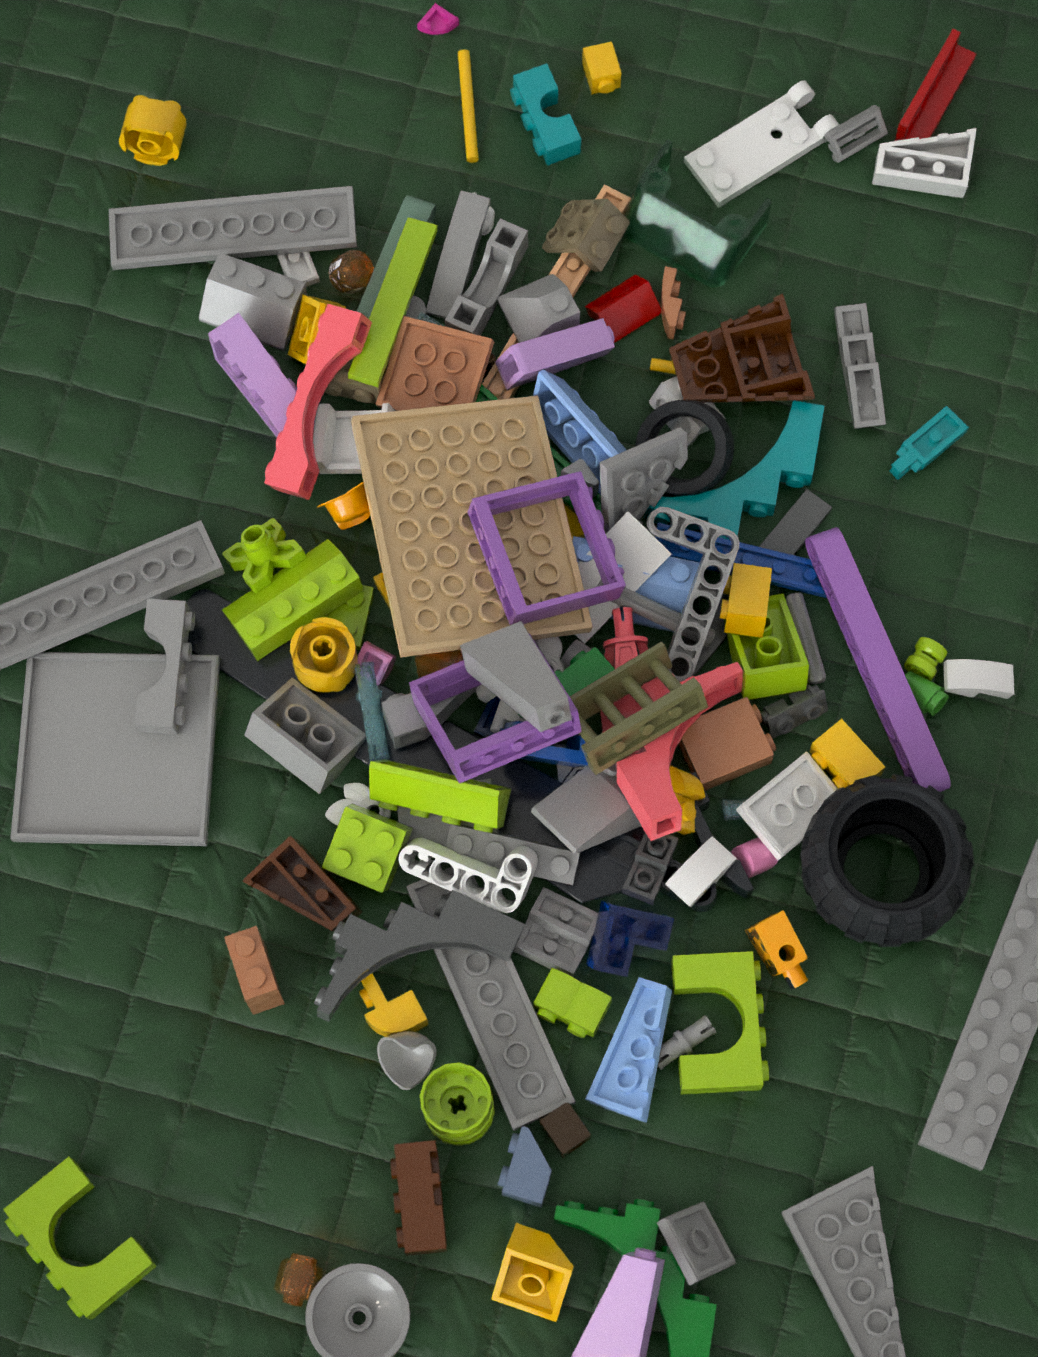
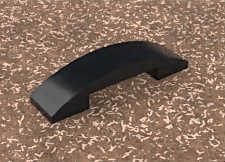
M696 772L692 773V775L698 778ZM706 792L705 798L695 800L696 817L693 836L698 848L713 836L701 813L709 807L710 800ZM738 859L720 879L730 889L746 899L752 895L754 888Z

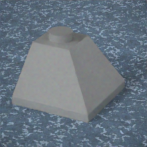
M554 274L497 297V302L518 343L580 325V311L568 287Z

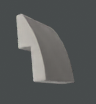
M543 887L529 913L523 933L513 952L549 969L554 968L574 977L603 915Z

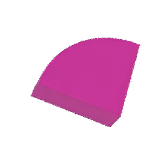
M435 3L417 24V28L426 34H445L459 25V18Z

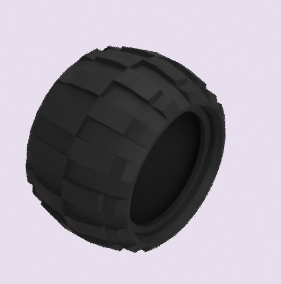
M894 774L889 779H880L879 776L873 775L857 779L846 788H838L824 800L821 807L812 816L803 838L800 854L802 860L801 877L806 894L811 896L817 907L816 911L828 925L834 924L845 932V937L859 943L867 941L877 943L879 947H900L901 944L911 941L919 942L935 934L939 928L951 920L963 903L971 885V871L974 866L973 846L971 842H968L965 833L967 829L965 822L957 809H950L943 801L944 795L930 785L928 788L913 783L912 777ZM873 834H887L899 838L912 849L919 865V879L915 890L907 899L894 904L878 902L860 893L847 880L844 875L845 858L850 848L860 839Z

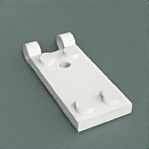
M806 81L798 82L784 96L684 157L685 165L718 208L822 143L827 142L828 140L825 139L824 134L840 125L831 114L821 118L811 129L796 110L808 104L815 96V92ZM773 131H780L782 137L775 139L771 136V133Z

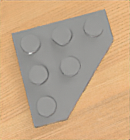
M676 428L600 462L601 510L605 534L627 511L643 524L640 520L650 505L655 507L669 487L666 481L675 468L681 469L688 459L687 433L682 428Z

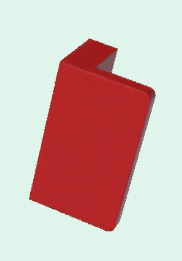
M636 274L585 306L589 317L595 320L603 318L606 326L612 329L615 338L614 343L662 312L649 281Z

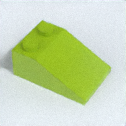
M784 594L771 595L768 600L763 638L727 633L732 663L738 662L743 670L741 695L742 698L747 697L748 700L805 691L807 688L809 663Z

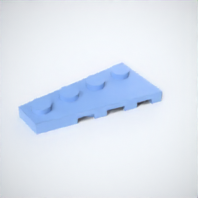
M638 978L587 1094L586 1100L588 1102L647 1123L672 993L669 987L644 978Z

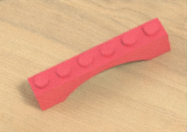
M328 304L325 312L319 318V330L315 341L309 346L307 353L308 361L304 372H301L298 377L296 395L287 408L286 423L283 431L277 436L275 454L265 470L266 479L264 483L277 491L309 500L320 471L315 458L313 444L314 420L318 405L325 389L336 373L363 350L372 322L362 313Z

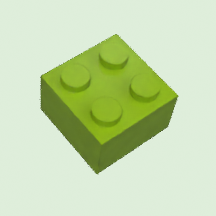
M356 804L347 805L339 821L322 868L383 893L391 886L399 865V854L407 845L413 828Z

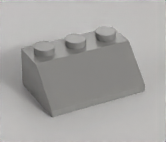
M219 252L207 278L199 321L218 327L237 313H240L262 344L285 352L293 334L302 294L307 295L306 284Z
M293 677L252 712L244 735L318 794L325 790L341 774L367 738L364 732Z

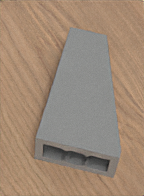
M521 621L460 645L467 672L540 732L572 720L568 696Z

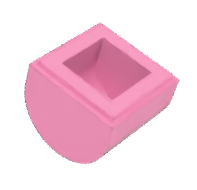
M366 641L358 654L356 674L379 686L389 676L396 656Z
M759 837L743 843L731 851L737 860H740L749 879L772 869L778 862Z

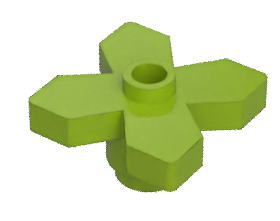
M271 518L263 525H252L246 528L241 535V543H235L222 553L226 562L234 571L245 570L242 577L254 593H258L271 584L274 568H293L307 558L303 548L294 539L284 541L286 533L274 518Z

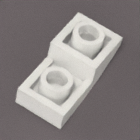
M946 660L944 662V691L972 698L978 693L1008 699L1014 695L1013 665L985 660Z
M712 836L673 874L665 885L689 907H692L706 890L723 876L737 858Z

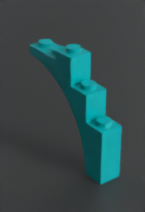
M793 400L788 421L776 444L762 461L746 474L721 488L701 494L679 497L662 496L655 507L652 505L648 507L644 518L647 519L649 514L657 508L668 507L728 529L738 537L742 511H746L754 517L773 516L779 481L785 482L786 485L794 488L810 487L824 405ZM659 513L654 518L655 524L671 523L668 515L664 513ZM690 524L685 529L699 530V527ZM723 535L719 536L720 538H724V539L730 540V539H729L728 537H726V536H723Z

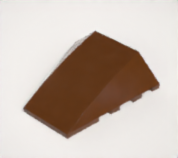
M783 293L774 297L773 302L765 306L757 305L749 309L748 314L734 321L730 318L720 323L721 327L709 333L707 331L701 332L669 348L683 400H693L702 403L815 400L808 372L802 369L792 337L791 318Z

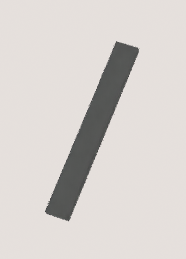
M806 489L759 547L796 555L805 544V539L814 533L831 512L832 507ZM722 593L710 628L716 631L715 637L708 647L703 646L692 676H696L727 638V633H724V619H719L722 599L728 600L729 595ZM686 637L682 639V641L688 646H691L696 643L695 641ZM681 657L672 660L671 664L673 667L670 668L671 672L675 676L683 675L687 670L686 661Z

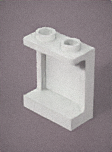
M383 403L382 410L335 411L330 404H319L313 432L315 458L320 470L319 473L362 474L351 425L352 416L395 411L390 403Z

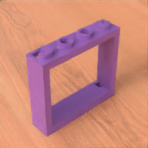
M581 471L476 497L471 501L467 513L509 625L520 621L526 624L619 599L626 586L623 578L625 572L622 567H618L615 559L613 541L607 538L603 529V515L600 510H596L592 500V488L587 486ZM569 496L604 585L526 606L492 515Z
M464 661L409 682L414 705L459 784L582 732L578 710L560 683L568 696L572 720L540 732L526 720L455 750L430 706L482 684L467 672Z

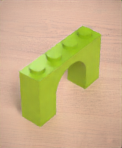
M753 951L674 955L671 961L673 995L699 993L721 995L736 1006L743 1024L740 1039L727 1051L716 1054L683 1055L679 1057L680 1094L761 1090L764 1086L763 1081H769L768 1061H762L761 1047H766L765 1027H759L758 1014H763L764 1012L762 994H756L755 982L761 981L760 961H754Z
M67 1157L3 1209L9 1217L5 1220V1223L16 1237L21 1234L29 1243L25 1249L37 1264L41 1261L45 1263L50 1270L46 1276L58 1291L62 1288L65 1289L71 1297L67 1304L77 1317L80 1318L84 1315L86 1318L93 1320L157 1266L132 1236L103 1260L91 1266H72L61 1258L54 1240L57 1222L69 1207L95 1187L78 1164L71 1157Z

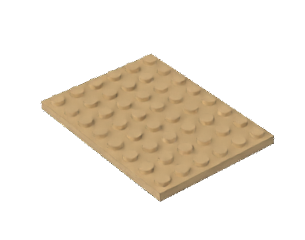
M538 395L352 416L351 425L400 658L461 650L460 645L510 626L467 512L473 498L557 477ZM562 498L492 515L526 606L584 591ZM588 607L523 624L533 640L590 633L593 628Z

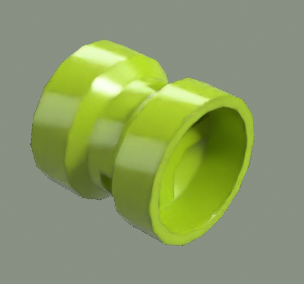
M920 637L915 645V653L907 658L904 668L908 672L913 671L915 674L932 681L937 672V664L944 661L948 652L933 639Z

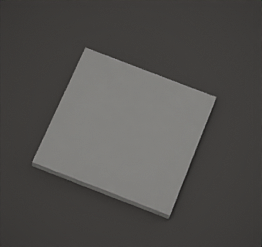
M41 652L27 658L10 840L12 842L207 846L220 671L219 655H192L191 661L186 662L185 674H188L189 685L187 694H182L181 706H185L184 725H179L178 735L142 733L134 726L137 693L148 690L160 680L166 667V654Z

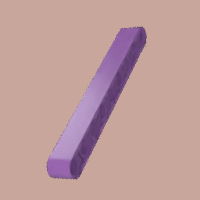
M835 527L807 537L805 539V546L808 556L904 775L912 777L913 783L928 788L930 785L939 792L949 789L951 782L947 769L842 532L839 528Z

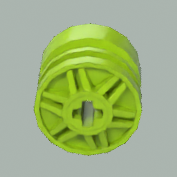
M462 1063L445 1064L432 1071L423 1083L420 1093L421 1110L432 1134L442 1142L456 1146L471 1144L482 1138L489 1130L495 1114L494 1101L487 1080L473 1066ZM463 1102L466 1109L465 1112L459 1110L457 1114H454L452 1105L459 1106Z

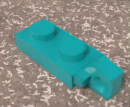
M948 406L944 407L902 443L901 448L896 453L900 458L891 465L892 468L889 472L899 480L910 469L915 473L921 469L923 470L968 431L969 427Z

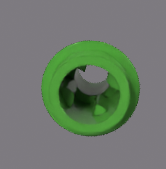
M913 671L905 674L920 710L924 714L928 712L932 716L936 715L949 698L944 692V688L915 674Z

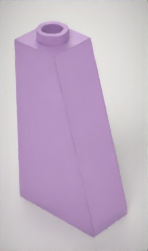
M602 318L511 345L495 363L506 390H510L537 380L538 372L543 369L554 374L604 356L615 347V338L612 329L606 326Z
M635 1248V1252L623 1255L571 1357H646L665 1259L655 1257V1251L645 1248Z

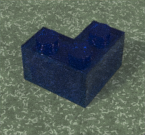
M601 900L587 966L597 971L627 977L635 944L667 951L674 918L661 913Z

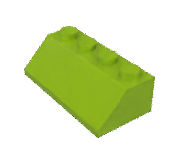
M329 539L306 553L307 558L295 567L284 568L273 575L271 584L258 593H254L251 590L222 609L257 661L292 639L296 630L302 625L304 627L311 623L313 619L326 616L364 590L358 574L342 552Z
M390 760L370 761V799L379 801L378 807L397 811L398 806L410 808L411 815L429 818L430 813L441 815V821L444 823L461 825V821L474 823L473 829L493 833V828H501L504 825L511 788L473 779L459 784L455 775Z

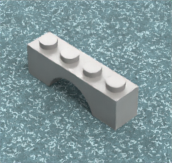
M500 218L486 244L483 259L471 285L463 295H458L445 319V327L481 336L498 304L497 297L503 295L528 248V230Z
M147 599L144 631L150 639L155 640L164 647L166 667L162 677L154 686L137 693L134 726L139 732L178 735L179 725H184L185 706H181L182 694H187L189 685L188 674H185L186 662L191 661L192 644L188 643L189 631H193L195 626V612L191 611L186 601Z

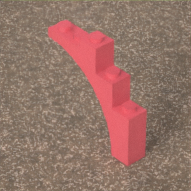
M738 662L719 666L707 673L692 676L681 681L680 683L684 684L695 678L701 684L708 708L635 751L636 755L627 756L617 762L616 783L650 841L681 830L682 808L673 791L669 772L675 749L686 730L704 712L720 701L742 692L743 670ZM654 678L643 684V690L653 701L670 692L659 678Z

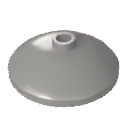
M348 1264L329 1272L313 1289L306 1307L308 1336L314 1348L322 1357H393L404 1343L410 1325L409 1303L400 1284L388 1272L369 1264ZM358 1312H362L366 1316V1320L362 1325H356L353 1322V1317Z

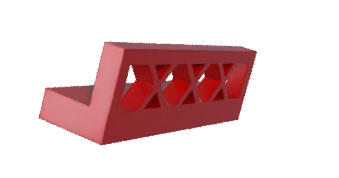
M952 29L901 119L895 141L918 137L919 139L932 137L976 57V53L958 45L961 32Z

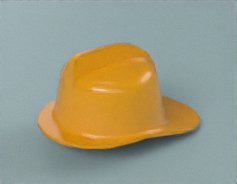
M361 482L344 495L317 506V508L325 506L341 530L361 524L370 517L364 482Z

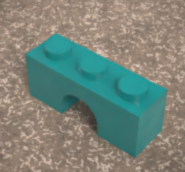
M547 63L513 75V88L510 89V94L515 106H521L523 111L521 118L526 131L531 130L535 137L532 141L536 154L538 156L543 155L547 166L580 154L581 137L571 115L567 114L555 118L543 112L547 107L558 103V87Z

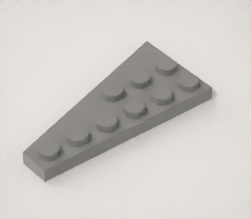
M872 1166L782 1211L781 1214L854 1357H906L901 1339L898 1310L895 1304L894 1287Z

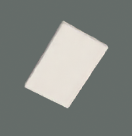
M806 751L735 810L773 856L779 860L803 840L812 816L815 815L824 800L838 788Z

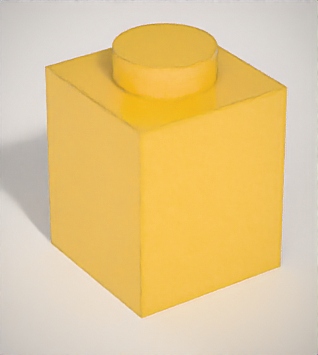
M612 41L583 48L582 64L591 94H606L620 88L621 70Z

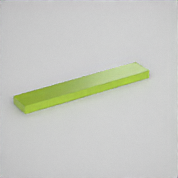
M410 217L407 218L370 314L369 320L372 324L363 350L354 357L348 372V379L379 387L403 316L407 313L435 239L437 225Z

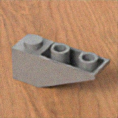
M476 687L430 706L440 725L476 691ZM403 693L394 694L386 701L381 702L383 717L395 749L425 740L431 735L414 705L411 693L406 695Z

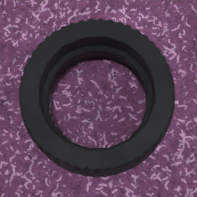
M675 400L665 403L652 411L643 421L638 431L635 445L638 446L656 438L660 429L668 421L675 418L693 417L702 421L711 430L715 440V455L711 465L701 475L692 479H678L670 475L666 481L669 487L665 492L672 495L688 496L708 491L724 478L731 466L734 454V439L731 429L723 416L705 403L693 400Z

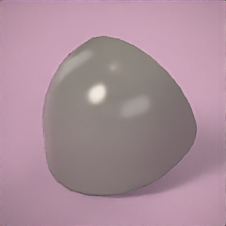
M403 1031L380 1039L377 1045V1055L381 1067L389 1079L399 1088L410 1090L417 1086L430 1072L436 1058V1047L431 1040L420 1033Z

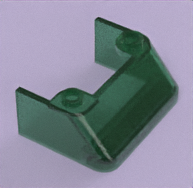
M667 139L641 175L624 214L630 221L624 235L709 287H720L728 281L768 224L772 200L766 198L751 220L738 214H729L723 217L719 224L714 227L665 198L671 186V179L666 171L671 165L673 144L672 141Z

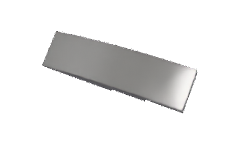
M460 191L426 308L427 315L446 319L458 295L465 293L473 270V261L482 237V228L490 207V198Z
M866 303L835 307L834 315L839 350L854 429L886 425L879 365L875 359L873 335L869 329Z

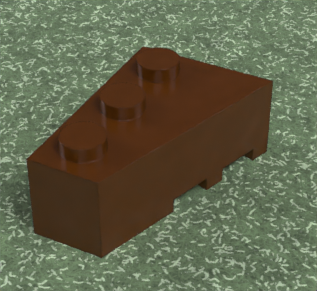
M291 835L242 880L244 883L335 932L340 921L346 923L350 914L358 917L363 913L360 907L331 875L322 868L321 864L302 843Z
M436 1140L394 1144L395 1158H390L392 1179H398L399 1192L393 1193L395 1214L401 1213L402 1227H396L398 1248H404L406 1256L447 1252Z

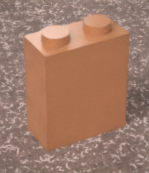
M747 697L701 715L686 730L678 744L691 774L696 772L705 791L772 763L773 752L776 751L774 741L769 733L764 734L760 723L763 722L760 711L755 704L751 706Z
M257 926L225 936L224 938L244 999L252 1014L254 1015L285 1004L265 943Z

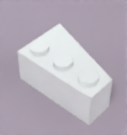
M977 128L968 129L966 132L938 134L936 137L923 139L918 137L880 143L872 184L963 198L968 186Z

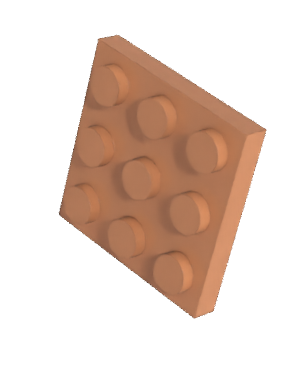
M403 316L376 401L377 407L382 408L383 403H390L395 411L476 402L494 345L493 339Z

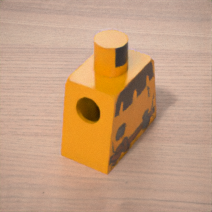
M784 910L772 914L744 930L772 976L782 973L791 990L808 981L799 964L808 959L807 954ZM780 948L786 952L787 957L785 961L779 956Z

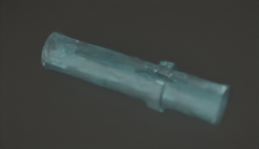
M362 662V666L358 663L354 667L359 692L356 694V700L361 704L369 761L382 760V758L386 760L390 758L380 705L382 691L378 690L375 665L374 662Z

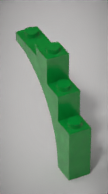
M634 1199L633 1204H626L625 1215L622 1217L618 1216V1210L598 1207V1211L593 1212L584 1210V1204L564 1201V1206L556 1205L554 1223L579 1229L605 1242L623 1256L629 1252H635V1248L655 1251L658 1230L657 1222L659 1221L661 1209L654 1208V1202ZM662 1246L661 1251H655V1257L665 1259L657 1305L666 1329L669 1357H709L717 1304L709 1303L710 1297L699 1294H689V1299L682 1298L685 1276L670 1247Z

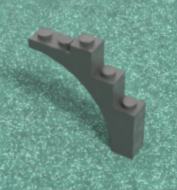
M454 890L451 891L448 899L445 897L441 898L434 915L439 917L438 919L401 902L397 911L394 909L390 910L383 927L387 928V931L350 914L346 923L343 921L339 922L332 936V939L336 940L335 952L344 955V957L337 956L329 972L330 975L334 976L329 987L322 986L315 999L314 1004L318 1006L317 1017L329 1022L342 1001L363 979L380 967L406 955L432 949H464L483 952L509 962L523 933L525 924Z

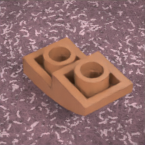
M665 266L661 293V314L668 339L674 340L676 330L683 329L686 312L681 311L682 299L678 298L681 281H676L677 269Z

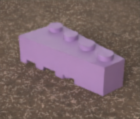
M237 313L208 333L213 354L218 364L277 437L283 431L287 420V408L294 400L297 387L290 378L287 379L284 376L278 362L272 355H269L240 313Z

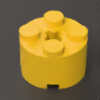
M143 95L135 96L133 102L127 108L119 137V144L125 153L127 149L134 153L135 160L149 165H166L168 160L172 158L175 161L179 156L187 126L186 118L181 112V106L172 100L164 102L157 99H149Z
M328 617L316 618L304 627L303 625L299 627L291 639L290 653L294 671L298 681L307 688L317 692H339L354 677L358 667L356 645L352 634L342 622Z

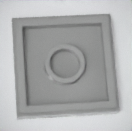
M704 1201L657 1222L689 1286L736 1264Z

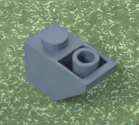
M522 1126L520 1134L513 1133L508 1148V1153L513 1154L510 1167L503 1166L498 1186L503 1187V1196L542 1208L551 1178V1169L529 1128Z

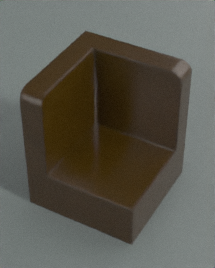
M568 1102L540 1120L541 1128L562 1158H565L591 1139L590 1132Z

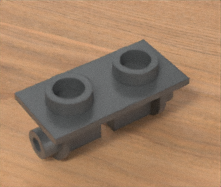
M807 685L805 691H798L789 695L792 705L788 706L782 698L769 706L763 707V711L760 714L763 724H768L769 734L772 739L782 734H787L795 727L809 720L817 719L827 712L828 706L824 689L820 691L817 685L812 687Z

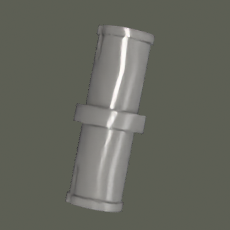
M705 1015L683 1031L677 1030L673 1032L674 1037L662 1044L658 1061V1068L660 1070L684 1053L689 1055L693 1052V1047L717 1033Z

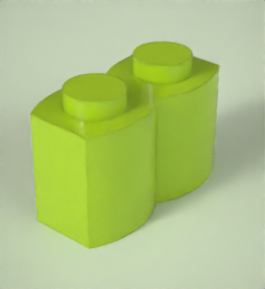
M551 968L533 1004L534 1008L538 1010L537 1015L540 1018L553 1024L556 1020L564 1022L568 1025L567 1030L570 1033L584 1039L586 1035L595 1036L612 1002V997L557 969Z

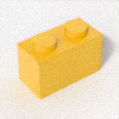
M739 563L733 564L732 576L729 575L723 594H727L729 597L728 600L722 599L719 619H726L724 633L763 638L772 568Z
M840 719L812 742L809 751L812 754L811 757L822 770L825 769L833 777L832 782L837 788H846L857 779L873 775L880 777L885 769L883 763L843 719Z

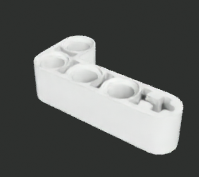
M421 837L410 841L401 850L398 859L401 868L407 873L449 891L454 890L503 913L514 911L523 901L538 864L536 853L526 846H519L513 849L503 861L501 869H497ZM414 851L419 852L418 858L421 859L420 861L415 859L416 854ZM513 858L524 860L527 864V870H518L513 864ZM441 862L452 865L454 875L444 873L441 868ZM471 876H480L484 880L485 887L479 888L475 886ZM502 888L511 889L515 893L516 900H507L502 895Z

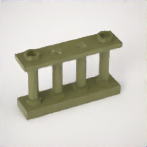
M662 641L570 696L579 714L582 732L578 734L586 742L581 745L589 768L595 775L708 708L701 684L695 678L681 684L669 671L673 666ZM658 677L670 692L653 701L641 686ZM630 694L642 709L625 718L613 703ZM602 711L614 726L597 736L585 720Z

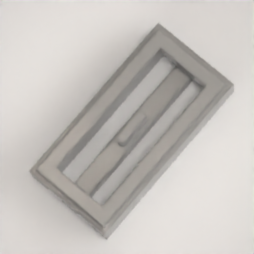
M873 105L825 133L824 136L830 143L828 147L833 152L831 155L833 161L839 163L887 135L888 131L880 107ZM878 125V128L864 135L866 131ZM859 138L858 140L854 141L853 143L849 144L848 146L840 150V147L842 145L848 143L853 139Z

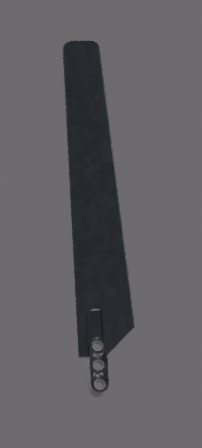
M207 589L194 592L187 601L191 611L195 612L194 630L189 631L188 643L192 644V653L195 655H219L220 671L265 700L271 697L292 677L298 681L290 653L291 639L257 661L222 611L232 602ZM356 673L346 687L339 692H317L307 688L367 735L366 740L354 755L355 758L370 766V761L390 760L454 775L432 735L425 740L397 749L394 748L383 717L381 702L386 701L394 694H398L397 692L382 684L378 686ZM448 720L441 724L455 750L481 740V738ZM519 759L471 778L473 780L492 778L495 785L511 788L504 825L499 828L501 834L568 848L531 812L533 806L563 783ZM640 826L581 851L573 885L545 880L580 903L622 893L624 883L635 861V854L645 834L643 827ZM671 859L666 874L676 872L683 864ZM664 880L659 890L663 894L698 912L711 910L717 900L714 883L708 888L711 893L710 898L702 902L696 901L692 907H689L666 886Z

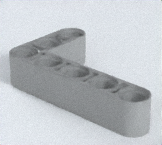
M660 507L652 511L647 518L646 524L650 533L661 539L703 554L667 651L671 662L675 658L681 657L687 663L686 672L681 676H675L681 682L691 677L694 673L740 543L737 535L728 529L668 507ZM664 513L670 518L671 525L667 531H659L654 526V518L657 514ZM690 524L698 526L701 530V538L695 543L685 538V528ZM721 535L728 537L732 544L730 551L726 554L718 552L715 547V541ZM708 566H714L720 571V579L714 585L709 584L704 579V571ZM699 596L706 598L709 602V610L704 615H698L693 610V601ZM687 627H693L698 633L697 642L691 646L686 645L681 638L683 630Z

